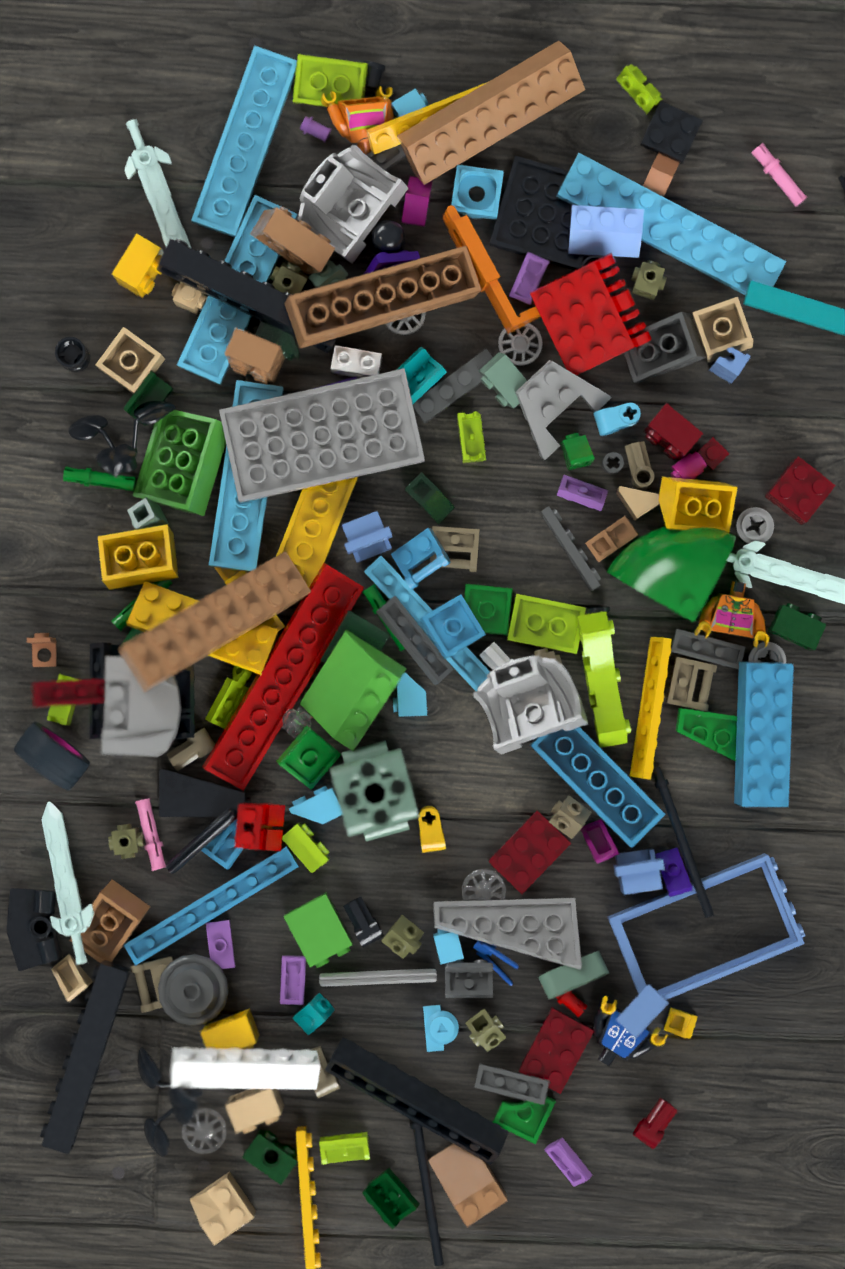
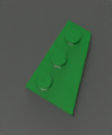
M679 708L676 732L736 762L738 716Z

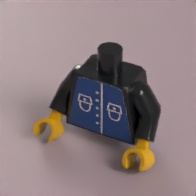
M607 996L603 997L602 1006H600L594 1017L596 1040L605 1047L598 1057V1060L610 1067L616 1056L625 1061L629 1058L635 1059L649 1052L657 1045L661 1046L665 1043L668 1035L658 1036L657 1034L661 1029L659 1027L655 1028L652 1035H650L652 1031L647 1027L635 1038L616 1020L623 1012L616 1008L617 1000H614L613 1004L606 1003Z

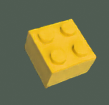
M136 234L112 275L118 284L143 298L145 294H149L155 285L153 280L157 274H162L156 269L164 252L159 246Z
M250 1009L207 1024L200 1032L206 1048L214 1049L237 1048L250 1050L254 1048V1044H256L260 1036Z

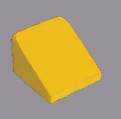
M671 1007L664 1030L682 1038L690 1039L697 1016Z

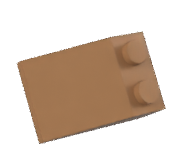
M111 880L92 904L94 915L90 927H87V930L81 933L84 952L100 963L104 960L113 962L150 908L145 902L114 880Z
M451 1144L428 1159L452 1204L467 1227L508 1201L504 1189L488 1164L457 1145Z

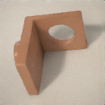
M35 633L34 638H27V643L32 644L33 667L57 666L56 638L49 637V633ZM43 648H47L51 652V658L47 662H42L38 658V652Z

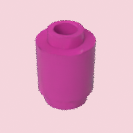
M698 452L689 453L671 467L673 470L671 476L673 478L695 479L704 472L703 469L707 467V464Z

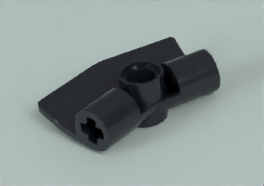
M22 888L10 889L6 930L18 971L63 958L55 929L52 927L50 916H54L56 891ZM40 920L45 921L48 925L45 933L40 932L37 928Z

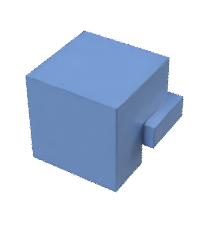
M378 511L342 525L348 539V543L344 545L348 555L354 554L357 563L392 549L388 540L392 538V533L389 526L384 528Z
M654 849L624 852L615 856L616 865H613L614 873L619 878L620 891L624 895L662 889L659 870H664V862L661 858H655Z

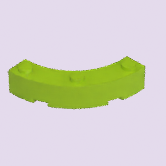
M606 611L578 616L579 635L583 646L584 672L590 706L593 708L594 726L599 747L627 743V734L631 733L629 719H624L617 682H621L619 668L614 666L611 635L615 634L613 621H608Z

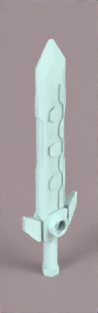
M137 119L130 120L126 123V126L131 133L137 150H134L132 156L128 158L125 167L126 176L130 180L136 173V169H138V175L148 201L152 206L165 246H167L171 238L173 240H182L191 248L172 201L161 166L158 163L160 161V163L172 164L170 157L166 152L157 147L145 146L138 128Z
M754 541L744 545L743 549H740L737 554L730 553L727 560L734 563L733 568L736 571L737 579L741 583H746L748 588H752L750 577L748 576L750 574L759 579L782 586L786 585L845 604V579L795 566L789 562L762 554H756L755 552H758L765 546L763 542Z
M48 802L41 820L61 919L50 916L55 930L60 934L72 937L76 964L80 965L87 963L81 933H84L87 927H90L94 911L92 904H89L82 910L63 813L52 802Z

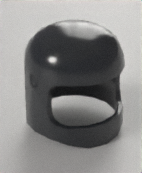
M383 220L375 225L371 234V243L375 254H379L377 250L392 253L400 249L402 245L403 247L400 251H404L405 234L399 223L393 220Z

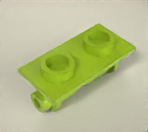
M632 64L625 66L617 81L631 95L637 105L648 114L654 105L656 106L662 101L661 93L651 83L644 86L643 83L647 78L637 66L634 67Z

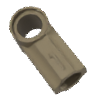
M645 442L631 443L624 448L632 475V484L638 490H647L653 483L654 472L651 469ZM640 473L647 474L649 482L640 483L637 480V475Z
M205 728L194 733V738H187L188 741L167 754L169 761L177 771L197 758L201 759L214 748L215 743Z
M321 1046L310 1049L318 1053L320 1069L317 1089H314L317 1097L320 1098L340 1089L341 1086L337 1077L325 1071L328 1062Z

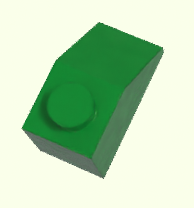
M579 433L565 436L566 440L562 441L561 446L567 470L591 465L594 461V455L586 435L579 436Z

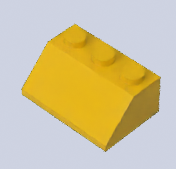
M662 477L658 501L666 528L688 530L705 527L720 529L729 533L737 487L716 481Z

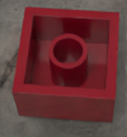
M667 403L643 431L647 434L645 438L653 445L658 443L665 449L663 453L671 460L677 459L678 461L688 453L703 435L698 428Z
M798 456L790 463L765 497L800 525L808 522L836 485Z

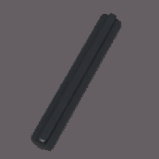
M229 808L166 863L168 871L174 874L237 819V812L233 808Z

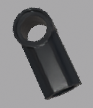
M362 896L343 905L363 948L384 937L377 920L372 917Z

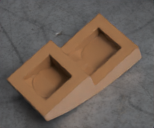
M625 515L585 544L597 561L600 562L639 534Z

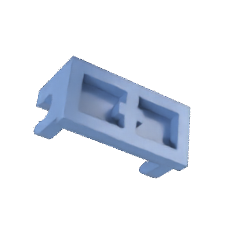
M727 348V351L734 355V359L729 356L724 358L719 356L709 370L731 384L738 377L751 356L748 354L744 355L734 348Z
M648 984L616 1020L631 1035L637 1038L669 1002Z

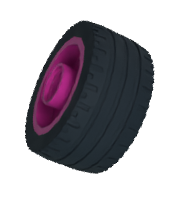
M34 722L28 727L14 747V751L23 761L42 776L65 790H70L90 765L89 760L74 746L38 722Z

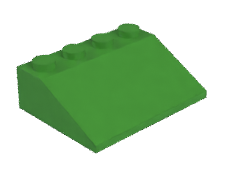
M173 410L164 418L155 422L133 496L140 499L146 497L160 505L204 516L226 445L222 422L217 419Z
M346 630L300 704L333 739L354 751L407 668Z

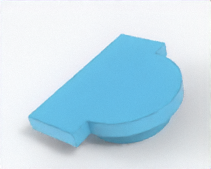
M440 1005L423 1006L427 1052L444 1051V1044L452 1042L458 1034V1021L452 1013L441 1011Z

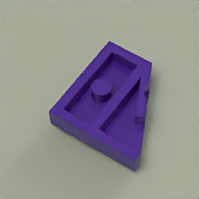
M404 250L390 254L382 252L374 257L363 275L421 258L418 251L408 252Z

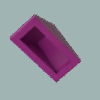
M410 176L407 186L409 189L405 195L402 223L425 227L433 180L424 185L417 177Z
M602 819L585 825L580 829L594 862L597 864L619 854Z

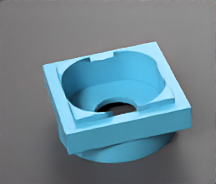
M457 165L451 205L456 208L459 214L467 215L469 218L497 219L504 171ZM475 186L481 187L485 192V197L479 202H474L469 197L470 189Z

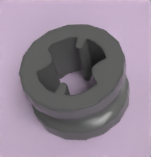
M615 452L608 453L602 460L603 470L612 475L620 472L624 465L622 456ZM616 458L619 461L617 462L619 467L617 469L615 467L608 468L609 462H606L607 459L613 460Z

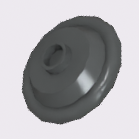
M197 954L181 956L169 963L161 974L158 984L159 1002L166 1014L176 1022L189 1026L206 1024L216 1018L225 1007L229 993L227 978L221 967L210 958Z

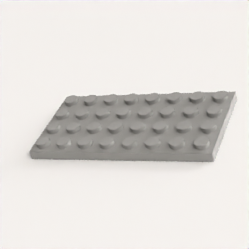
M405 369L219 410L240 503L425 462Z

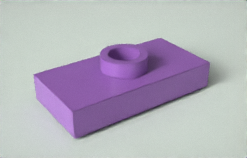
M527 252L509 296L531 305L533 299L530 292L538 289L549 260Z
M230 919L207 922L206 930L210 959L217 963L221 969L235 968Z
M282 955L280 1004L304 1005L306 959L304 956Z
M563 1138L548 1144L544 1149L574 1187L591 1178L592 1173Z

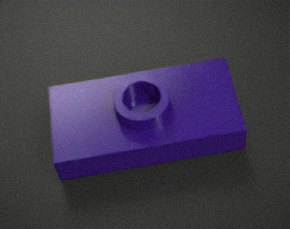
M678 848L655 854L656 859L661 858L664 862V870H660L669 897L693 891Z

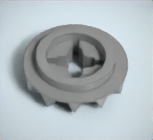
M758 507L746 509L738 516L736 523L738 536L748 544L754 541L766 542L774 531V521L771 515L766 510ZM751 520L755 523L764 522L758 527V533L755 530L746 531L751 526Z
M762 642L757 647L752 648L748 659L749 662H761L758 658L766 657L769 651V659L775 662L786 663V656L779 645L768 642V646L765 647V642Z

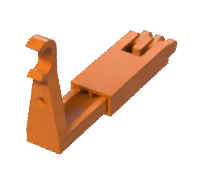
M453 205L448 206L443 215V221L448 228V232L457 248L467 246L481 292H486L507 333L509 334L540 318L541 316L536 306L520 313V317L516 315L498 281L500 275L468 216L460 217Z

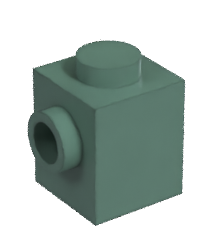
M146 497L127 510L131 517L132 525L136 530L169 524L160 505Z

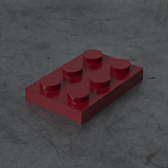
M536 810L488 862L523 894L571 843Z
M552 1007L518 1071L522 1074L550 1080L548 1088L561 1094L594 1030Z

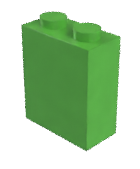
M327 892L284 915L310 967L316 965L319 968L329 962L328 958L332 955L337 954L339 957L351 950L349 946L353 945V941Z

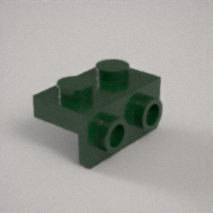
M390 1168L371 1180L362 1192L366 1201L373 1206L382 1220L391 1229L397 1227L402 1219L415 1211L420 1205Z

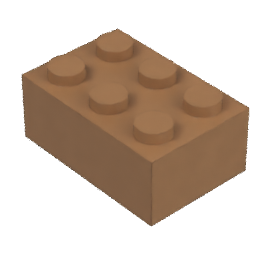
M284 207L264 210L250 235L287 261L301 267L304 273L321 272L335 250V247L330 245L331 241L321 234L316 235L313 233L311 226L301 220L299 222L291 217L292 213Z
M235 328L224 354L230 367L233 368V372L242 376H246L248 373L254 377L255 381L266 385L268 382L271 384L275 383L285 360L280 346L238 328Z

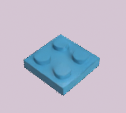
M462 595L455 597L420 618L444 660L486 635Z

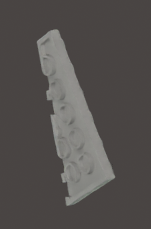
M575 898L442 901L433 903L434 928L576 969H581L582 967Z

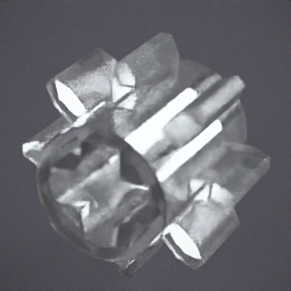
M298 707L297 711L290 709L283 716V723L285 725L282 728L295 738L306 726L311 728L310 719L312 716L301 707Z

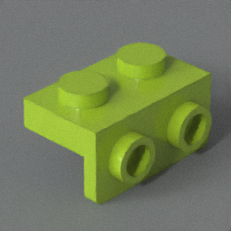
M298 823L282 837V840L305 867L313 873L330 859L327 855L330 852L322 842L317 844L312 838L314 833L306 824L302 826Z

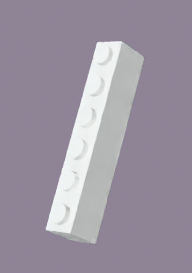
M173 1048L170 1068L171 1087L317 1089L320 1063L317 1051Z

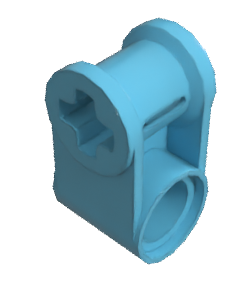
M625 403L616 407L599 410L593 414L600 436H605L635 425L640 418L641 412L635 403ZM628 409L631 413L635 412L632 420L629 417L623 416Z

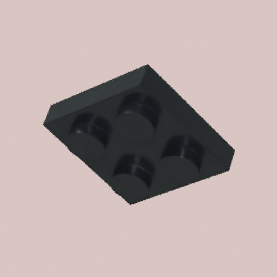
M660 101L640 145L683 164L703 120Z

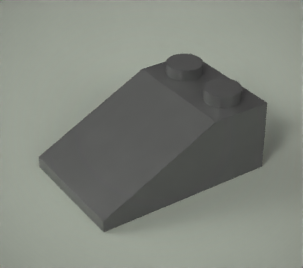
M685 312L677 313L630 335L632 337L648 330L652 340L624 352L634 383L688 366L706 358L691 314Z

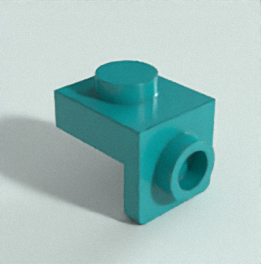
M318 993L306 1006L295 1014L293 1020L309 1036L329 1018L335 1009L327 999Z

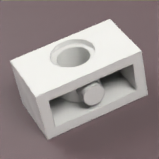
M335 345L331 371L334 374L351 377L357 376V378L377 375L380 373L382 353Z

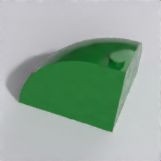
M662 527L639 537L627 546L615 558L606 572L694 622L729 558L736 536L715 528L701 527L678 530Z

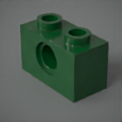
M260 1129L245 1150L242 1158L282 1185L298 1162L297 1151L288 1144L282 1145L277 1141L278 1137L269 1130L264 1132ZM274 1150L278 1153L279 1157L276 1160H270L267 1158L266 1152Z

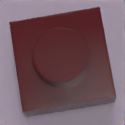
M713 437L698 451L711 471L730 454Z

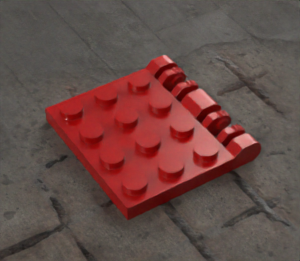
M612 253L530 292L566 369L575 375L581 374L652 340L648 330L630 337V335L646 327L644 322L636 323L627 329L623 323L640 314L638 309H633L621 316L619 312L635 305L629 289L622 290L612 296L610 295V292L625 286V280L621 279L611 285H605L603 279L616 275L620 271L619 267L614 266L601 273L599 272V270H603L616 263Z

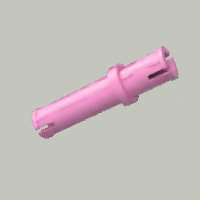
M764 143L751 152L764 167L763 171L774 179L795 207L807 198L779 164L781 161L778 158H774Z
M150 798L136 801L135 804L137 805L146 843L144 849L148 851L151 870L165 868L166 865L161 848L163 842L159 840Z

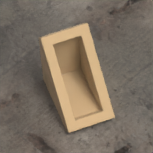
M619 486L617 489V495L634 520L660 505L658 501L659 494Z
M70 954L51 969L68 1001H71L93 982L81 966L76 964V960Z

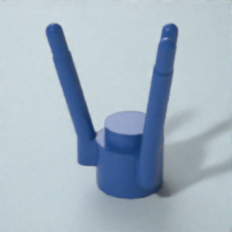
M477 940L473 947L477 950L476 954L488 961V963H493V970L508 985L512 986L513 982L487 955L491 956V954H494L515 969L519 967L518 964L495 949L496 945Z

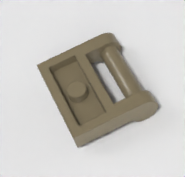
M432 526L434 534L445 551L471 553L470 560L450 559L451 563L445 568L469 569V572H476L480 529ZM436 554L430 557V563L437 558Z
M675 657L666 703L708 712L709 705L707 702L713 673H716L717 665ZM698 669L704 670L698 702H694L692 697Z
M173 955L130 966L132 973H135L142 1003L140 1005L141 1013L163 1008L159 1002L158 984L163 971L169 963L174 961ZM144 970H151L158 1001L151 1002Z

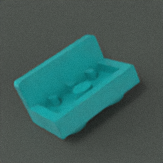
M420 347L396 369H405L412 404L447 373L443 366L435 361L423 347Z

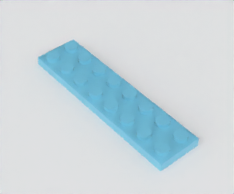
M254 46L194 211L192 223L236 237L296 74L297 60Z
M254 195L225 258V262L229 263L233 269L239 272L245 271L250 273L254 277L253 279L262 283L269 281L280 255L251 236L250 233L264 210L280 208L281 206ZM290 211L292 213L291 217L296 220L298 214ZM208 296L177 366L221 385L230 366L224 354L235 328L246 331L252 316Z
M236 380L232 407L282 396L283 387ZM227 446L209 566L250 572L257 568L267 497L243 503L239 502Z

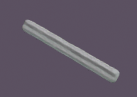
M436 969L321 973L319 984L325 987L436 982L437 971Z

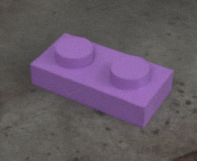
M563 475L557 496L601 511L608 490Z

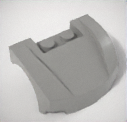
M351 145V148H347L338 154L332 153L312 173L299 198L301 205L298 220L310 225L311 231L316 235L321 234L331 241L330 245L335 247L334 251L353 264L366 246L363 240L390 204L395 207L409 188L401 179L389 174L373 162L358 146Z
M106 656L105 714L101 754L154 757L163 755V753L168 751L177 735L182 711L180 689L175 676L173 675L144 692L123 657Z
M528 656L512 660L487 674V679L473 693V697L481 704L490 722L493 733V748L501 755L521 748L524 742L561 729L569 731L588 724L582 701L570 675L555 659Z

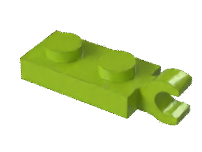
M238 666L233 668V679L227 677L205 718L207 721L224 729L249 689L244 685L250 678L252 671Z

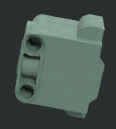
M386 740L355 748L354 751L342 752L345 764L334 766L330 770L348 836L364 833L367 842L410 830L407 820L418 818L419 814L401 749L388 751ZM376 782L384 787L385 798L381 802L371 803L366 799L364 790L368 784Z

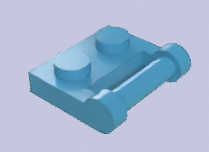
M431 528L425 529L391 554L411 589L419 586L420 581L441 566L446 567L451 563ZM434 554L437 555L434 561L413 574L411 570Z

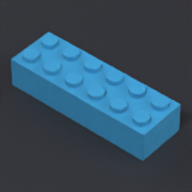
M739 662L734 803L742 807H789L793 664L784 662Z
M580 727L569 731L561 729L536 738L530 744L539 756L629 847L632 848L666 815Z

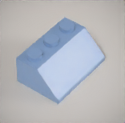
M572 205L568 254L605 256L612 253L613 256L639 258L644 209Z

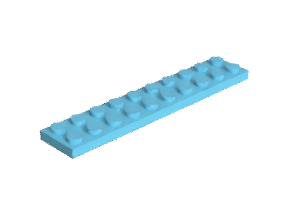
M578 153L557 194V197L572 205L644 209L641 241L746 295L751 280L774 287L786 263L783 259Z

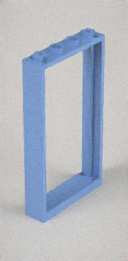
M764 853L704 877L701 880L704 888L707 889L761 867L789 937L657 990L665 1000L804 944L802 937H805L803 928L800 923L796 924L793 917L796 914L795 908L791 901L787 902L784 894L787 892L783 880H778L775 872L778 870V866L773 857L770 858L768 854ZM691 883L693 891L669 897L667 892L607 916L638 995L645 989L646 983L622 923L695 894L696 891L693 883Z

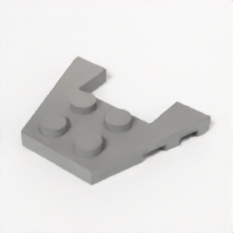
M551 360L515 392L524 417L528 421L533 440L538 447V453L544 460L560 447L546 427L571 403L581 396L594 412H597L611 399L610 395Z

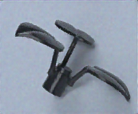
M148 401L138 406L134 410L136 419L134 420L132 446L121 444L115 448L108 434L103 429L108 425V421L99 415H90L77 420L68 428L70 436L77 440H87L95 437L98 433L102 434L110 448L99 452L96 460L102 469L117 477L120 472H132L138 466L135 457L138 452L137 435L139 423L141 422L145 425L155 423L171 413L176 406L164 401Z
M142 1046L138 1054V1070L144 1083L151 1089L156 1088V1086L170 1087L168 1095L173 1108L157 1119L156 1122L152 1118H148L144 1124V1132L149 1145L158 1155L163 1157L169 1152V1140L163 1128L160 1127L161 1122L174 1113L179 1123L182 1125L188 1124L193 1119L200 1102L195 1100V1098L202 1095V1088L171 1087V1082H161V1073L157 1064Z

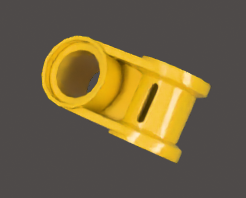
M425 806L420 810L418 817L422 852L445 850L446 845L439 812L433 806ZM428 811L431 813V815L436 816L435 818H432V823H428L426 819H422V817L426 816V812Z

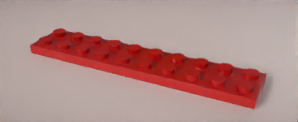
M323 563L309 587L311 592L299 603L271 650L262 674H257L203 764L202 767L205 770L244 791L365 587Z

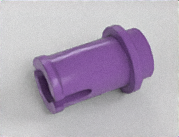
M305 117L300 127V130L304 131L303 134L306 135L308 133L323 142H326L331 132V128H327L314 121L313 117Z

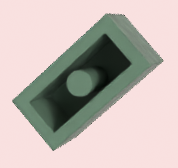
M499 352L478 371L483 376L480 380L489 390L493 388L497 393L495 398L503 407L507 405L514 409L519 404L515 392L527 380L506 354Z

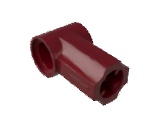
M660 1097L648 1116L638 1123L633 1136L651 1149H654L662 1140L665 1133L664 1130L678 1110Z

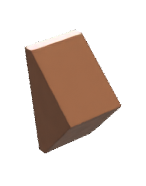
M658 153L643 187L664 197L680 162Z

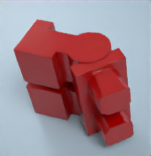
M274 803L239 804L235 847L281 851L283 830L273 829L272 826L283 827L285 805Z

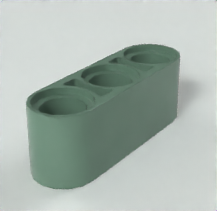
M600 951L582 957L581 969L563 965L539 976V981L548 1000L609 974Z

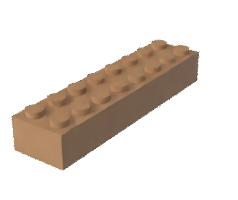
M557 41L399 134L397 138L414 174L425 185L584 91L585 88L572 53L565 45Z
M463 246L291 295L286 300L285 307L299 348L301 349L475 298L481 291V287L467 246Z
M285 551L122 645L119 653L143 691L146 692L301 601L311 591Z

